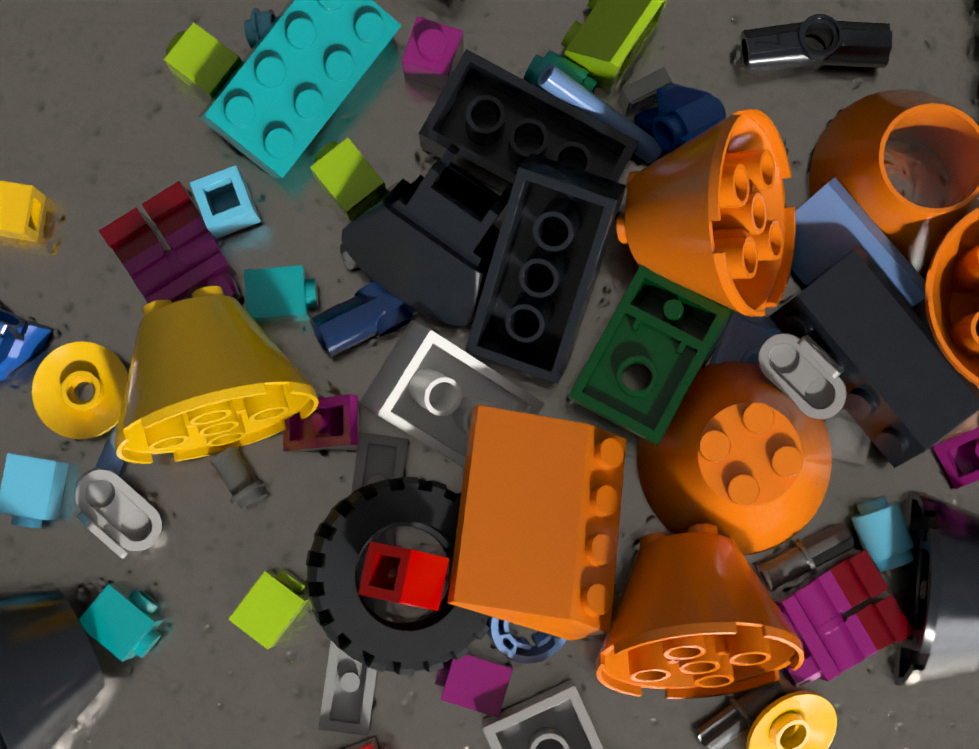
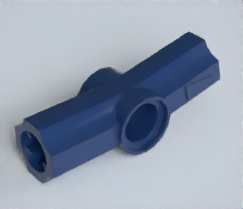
M373 281L354 294L355 297L312 317L310 323L318 343L330 358L374 335L377 338H381L409 324L411 320H414V315L419 313V311L404 303L376 281Z

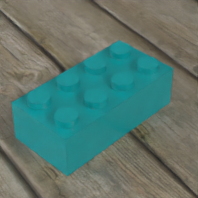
M290 0L198 118L271 177L283 178L402 25L373 0Z

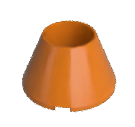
M898 89L865 96L843 109L828 124L815 145L807 178L808 197L810 199L835 177L921 276H926L931 259L943 237L961 218L979 207V125L951 102L930 93ZM894 138L912 139L925 144L939 156L946 168L949 179L948 197L943 208H927L916 205L904 198L894 188L887 176L884 165V149L887 140Z

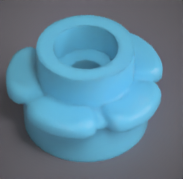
M258 8L252 9L250 19L244 21L245 36L251 49L276 19L272 9L260 12Z

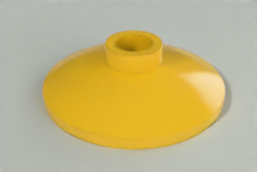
M85 341L62 345L48 354L36 370L32 383V400L35 410L42 422L61 436L72 439L98 437L111 430L118 423L128 371L120 358L102 345ZM90 383L94 388V394L89 400L83 401L79 397V389L83 384Z
M798 691L782 696L768 705L756 718L747 736L746 749H828L837 728L836 712L831 703L824 696L816 692Z

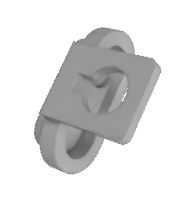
M784 333L772 336L765 341L758 357L761 371L805 415L814 419H827L842 409L846 401L847 391L845 383L839 375L844 369L808 335L800 339L795 335Z
M94 468L82 474L77 480L74 487V500L81 512L76 517L119 557L124 559L128 554L123 548L130 551H142L151 547L158 540L162 531V520L159 513L116 473L105 468Z

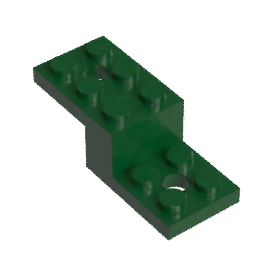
M640 264L569 393V399L659 446L699 370L707 365L735 310L676 284ZM633 364H642L652 373L651 383L643 390H632L622 380L626 368Z

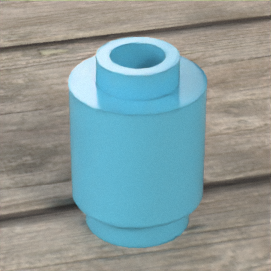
M885 495L857 504L859 513L853 515L851 520L862 549H866L878 571L891 570L913 561L914 557L911 549L915 545L898 501L888 503Z

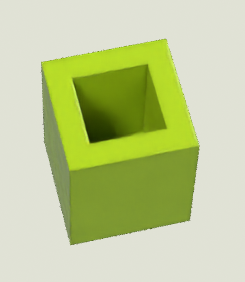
M194 22L186 32L182 30L171 39L166 49L167 56L163 59L175 76L209 101L212 100L242 62L239 55Z
M348 137L340 144L332 141L325 145L314 156L315 163L310 166L314 178L349 221L386 190L383 179Z
M281 568L278 574L272 569L265 570L228 620L269 650L276 645L310 598L301 592L306 585L284 568Z

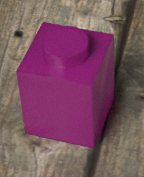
M417 16L402 59L404 78L443 90L460 61L464 49L463 30Z
M468 652L459 660L452 658L443 663L444 668L439 669L435 685L444 687L440 700L497 718L499 717L513 671L512 664L474 652Z

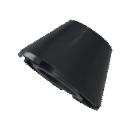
M47 588L0 592V749H51L104 688L103 674L92 645L78 617L59 589Z

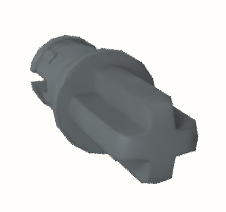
M837 523L804 541L798 538L793 540L794 546L764 562L756 564V567L768 590L773 592L776 588L807 572L811 575L816 574L817 567L853 549L855 545L854 540L843 523Z
M777 681L749 690L737 699L734 697L729 698V706L696 730V739L703 749L722 748L746 729L750 731L756 718L768 705L787 695L784 692L785 690Z

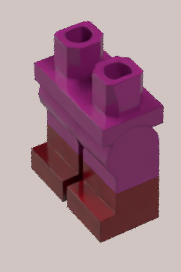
M180 181L142 203L149 217L156 224L171 249H166L148 218L137 207L99 230L147 303L157 300H171L174 303L192 298L194 291L207 286H220L224 296H230L236 300L241 298L235 280L232 277L236 274V271L228 261L217 239L207 229L199 208Z
M852 549L785 594L773 599L803 644L804 662L801 667L793 671L790 664L782 669L791 685L798 687L817 678L830 681L840 675L841 672L854 667L865 658L894 642L899 643L913 635V628L894 596L882 593L889 588L866 549Z

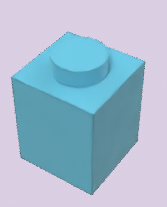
M236 165L190 182L205 225L216 239L261 222L246 180Z
M7 453L0 488V513L12 515V525L41 529L42 520L58 521L69 463Z

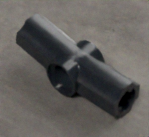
M826 14L809 16L804 22L743 30L740 35L742 64L747 74L794 67L815 70L824 65L885 68L889 63L892 49L890 23L836 21L833 17ZM809 34L819 36L824 41L825 49L815 50L807 44L805 36Z

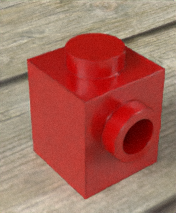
M369 541L358 594L438 611L449 558Z

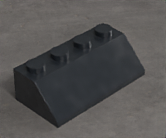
M857 246L801 288L769 316L783 334H792L800 339L808 335L844 369L839 375L845 383L847 391L843 407L894 468L927 451L979 411L978 387L950 364L937 345L932 332L860 246Z

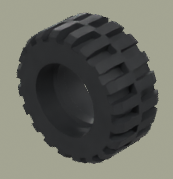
M418 477L385 479L353 491L348 497L340 500L330 510L326 519L319 524L313 535L315 538L311 550H308L306 559V592L310 598L313 608L311 610L317 623L325 631L326 636L352 659L359 661L368 668L380 672H395L398 675H414L415 671L421 670L432 672L444 668L443 663L452 658L455 660L462 658L470 652L468 646L475 639L482 640L490 629L486 625L490 616L447 603L450 580L447 592L439 605V610H434L422 619L407 623L391 622L379 617L371 611L361 595L358 594L357 566L364 548L379 533L399 526L415 527L433 536L443 547L447 558H449L451 578L461 492L455 493L447 489L446 484L435 480H421Z

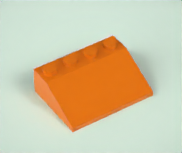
M482 405L472 407L447 603L570 641L610 633L627 439L587 423Z

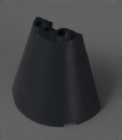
M910 490L907 527L912 539L920 540L913 637H908L898 643L895 685L908 687L979 673V515L925 492Z

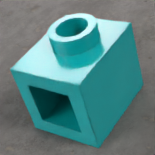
M116 582L110 583L104 588L80 617L79 621L84 631L123 662L133 658L135 654L143 658L161 637V634L156 629L163 622L164 618L155 612L159 605L148 594L139 588H135L131 592L122 583Z

